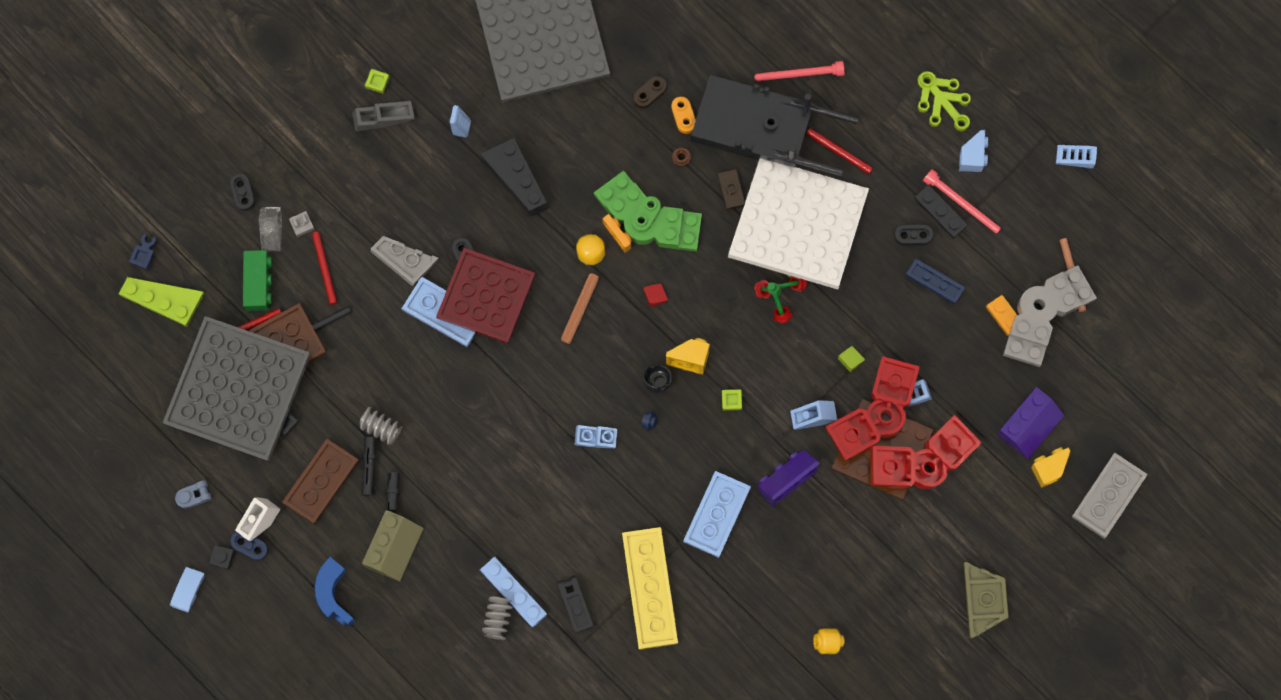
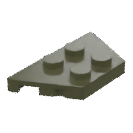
M964 562L969 637L973 639L1008 618L1005 578Z

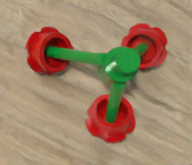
M794 276L790 278L788 283L783 284L769 283L766 280H761L755 284L754 290H756L755 294L759 298L763 297L766 299L770 295L774 297L778 307L774 311V320L783 324L790 320L792 313L788 307L781 306L779 300L781 289L790 286L793 290L802 291L807 287V280Z

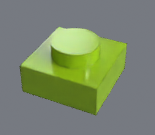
M371 69L365 88L384 93L389 80V74Z
M722 390L723 411L742 410L741 390Z

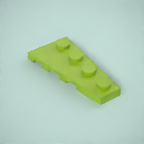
M127 277L119 295L187 327L204 296V292Z

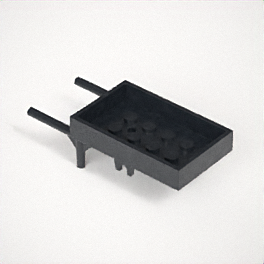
M710 75L691 134V141L756 160L761 158L793 168L796 167V164L842 176V168L803 158L799 154L812 112L857 124L859 117L817 106L811 102L810 94H806L804 100L771 92L768 87L762 89L757 84L749 86Z

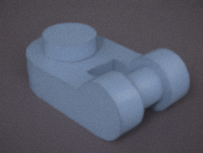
M206 480L179 490L175 496L176 503L181 508L187 509L212 500L211 494L207 491L208 485ZM199 491L201 496L196 498L194 492Z

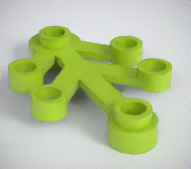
M931 72L921 73L918 77V85L922 88L921 101L918 104V110L923 113L928 111L930 106L928 102L929 91L935 96L933 112L929 119L930 125L933 127L939 126L942 105L955 121L954 127L958 131L967 130L970 124L969 118L966 115H959L949 101L959 102L962 106H967L971 100L970 95L967 93L942 92L937 87H948L950 91L954 92L959 87L958 80L939 79ZM928 79L930 80V83L926 84L924 83V80ZM955 83L957 86L953 88L950 84ZM966 97L968 101L964 102L961 98ZM926 104L927 108L923 109L920 105ZM937 118L938 122L934 123L932 119ZM963 122L965 126L960 127L958 123Z

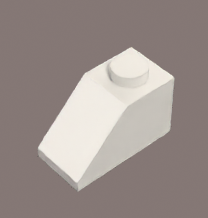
M254 497L235 531L248 541H252L271 526L280 508L268 499Z

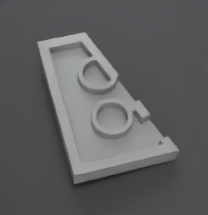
M385 236L370 249L371 253L413 287L439 259L435 256L426 255L420 250L406 247L404 244Z

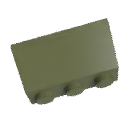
M386 510L362 562L363 566L400 582L424 528Z

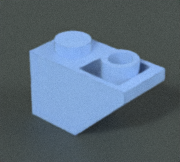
M985 130L979 131L962 146L959 171L982 172L983 167L987 166L988 156L984 155V148L988 146V137H985Z

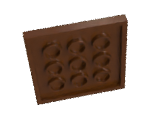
M862 399L858 409L868 410L872 403ZM888 414L880 415L883 421L890 420ZM906 418L901 431L897 435L890 438H880L877 446L911 447L917 453L924 449V443L931 437L933 429ZM871 449L847 461H844L838 452L831 468L832 470L903 501L907 489L871 486Z

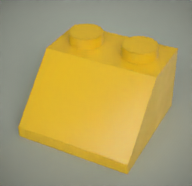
M700 338L690 339L667 352L666 365L703 375L710 344Z

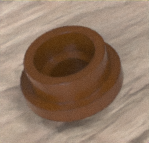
M677 148L672 154V160L677 166H686L691 160V154L686 148ZM683 155L685 159L679 160L678 156Z

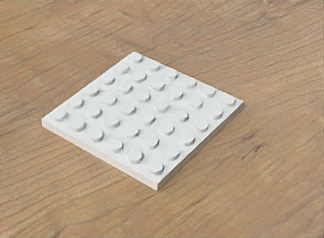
M760 158L728 257L838 289L869 189Z

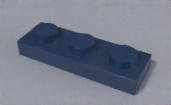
M918 259L914 260L906 273V277L954 305L965 289L961 284Z

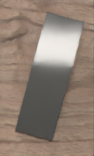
M411 101L375 104L374 107L355 108L352 113L355 131L383 128L414 120Z

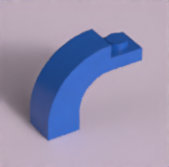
M329 557L319 570L316 578V599L319 607L330 620L337 615L335 619L343 626L347 623L351 627L355 622L354 618L344 611L335 600L336 585L347 571Z

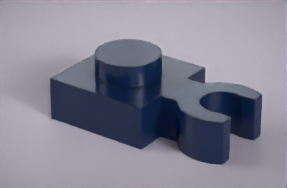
M144 234L141 238L142 246H135L129 263L148 270L155 254L151 248L155 247L157 239L153 237L152 241L147 243L148 236Z

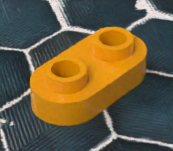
M677 97L672 102L675 122L681 133L689 134L693 131L695 117L689 100L685 97ZM682 103L684 107L679 108L677 105ZM685 120L690 122L688 125L683 124Z

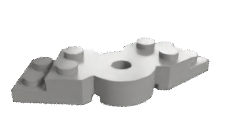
M1078 265L1047 279L1043 286L1031 287L1023 293L1017 306L1019 315L1012 322L1003 356L1040 367L1053 329L1050 321L1055 315L1063 317L1097 299ZM1034 303L1040 304L1042 310H1037L1034 307Z

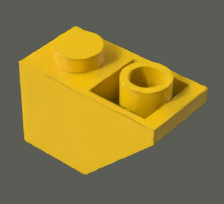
M1062 447L1051 452V456L1046 458L1043 455L1034 460L1035 463L1031 468L1041 488L1058 481L1062 477L1070 453L1069 447L1064 450Z

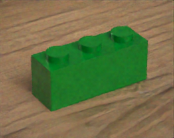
M266 250L244 251L243 307L246 311L269 310V304H272V293H269V286H272V275H269V268H272V256H269Z

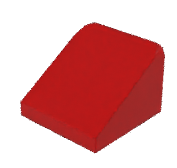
M661 283L643 288L650 308L668 301Z

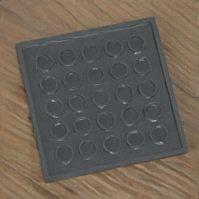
M476 0L502 103L610 76L591 0Z
M205 316L168 407L163 424L270 461L311 353Z

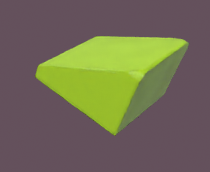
M853 346L838 356V360L850 372L865 361Z

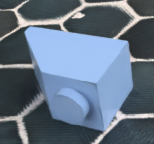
M818 400L790 411L794 429L821 426L837 420L834 401Z

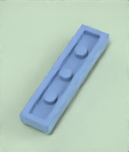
M495 557L480 569L506 599L511 600L509 603L532 628L547 616L546 612Z

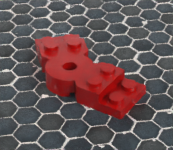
M882 356L871 394L874 402L869 406L868 410L859 408L826 426L825 429L844 461L868 451L872 446H877L880 438H890L901 431L906 419L904 408L910 404L919 366ZM888 414L890 420L883 421L880 415Z
M953 415L924 443V449L917 453L911 447L872 446L871 486L907 489L915 485L920 489H932L946 479L947 471L956 469L982 442L956 415ZM924 465H928L930 467V473L925 471Z

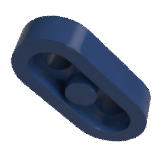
M235 532L231 537L232 547L253 560H263L268 554L267 545L257 538L248 541L238 532ZM240 539L245 540L243 545L238 544ZM257 548L262 549L260 554L255 553Z

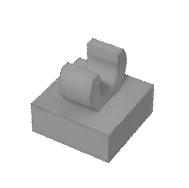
M306 211L289 218L297 237L315 230Z

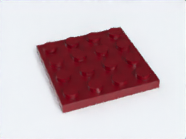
M463 248L436 318L509 344L535 273Z

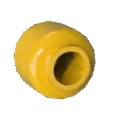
M820 629L814 635V648L820 654H837L840 648L844 646V637L840 635L837 629Z

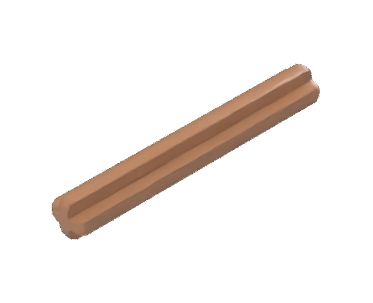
M590 273L561 337V341L570 344L599 280V277L595 274Z

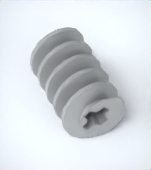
M368 407L360 419L359 425L361 430L367 429L368 434L374 432L375 438L380 437L381 441L387 440V444L392 445L399 437L403 426L397 428V421L391 425L390 417L384 421L385 414L377 417L378 411L376 410L371 414V407Z
M489 597V601L493 604L487 605V609L492 612L485 614L489 620H485L484 624L488 627L482 628V632L487 634L484 635L485 637L505 640L506 638L501 633L507 632L503 625L509 624L504 618L511 616V614L506 612V610L512 609V606L508 604L511 600Z

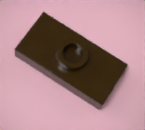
M736 169L718 173L726 209L743 207L745 201Z

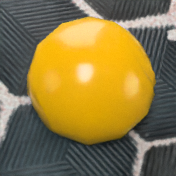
M588 234L578 240L576 249L581 262L586 265H595L602 261L605 256V246L601 238L597 235Z

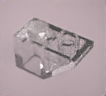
M262 207L258 218L261 250L281 251V207Z

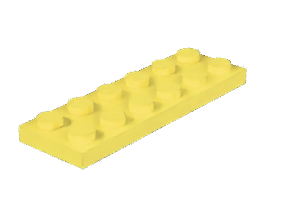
M661 527L624 532L622 535L639 650L678 644Z

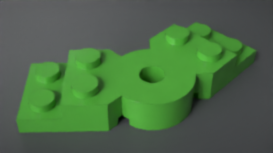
M624 171L594 192V196L612 218L615 217L620 224L624 223L625 232L630 236L632 242L646 245L655 240L659 247L697 252L702 213L686 212L680 208L663 207L660 209L649 230L640 233L634 230L632 218L646 196Z

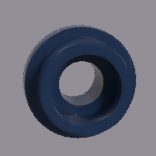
M651 411L644 414L642 427H645L646 430L650 431L656 427L658 417H656L655 412Z

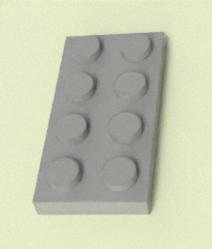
M1114 453L1072 515V518L1105 539L1148 474Z

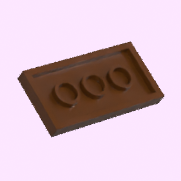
M326 439L282 503L313 524H316L359 460Z

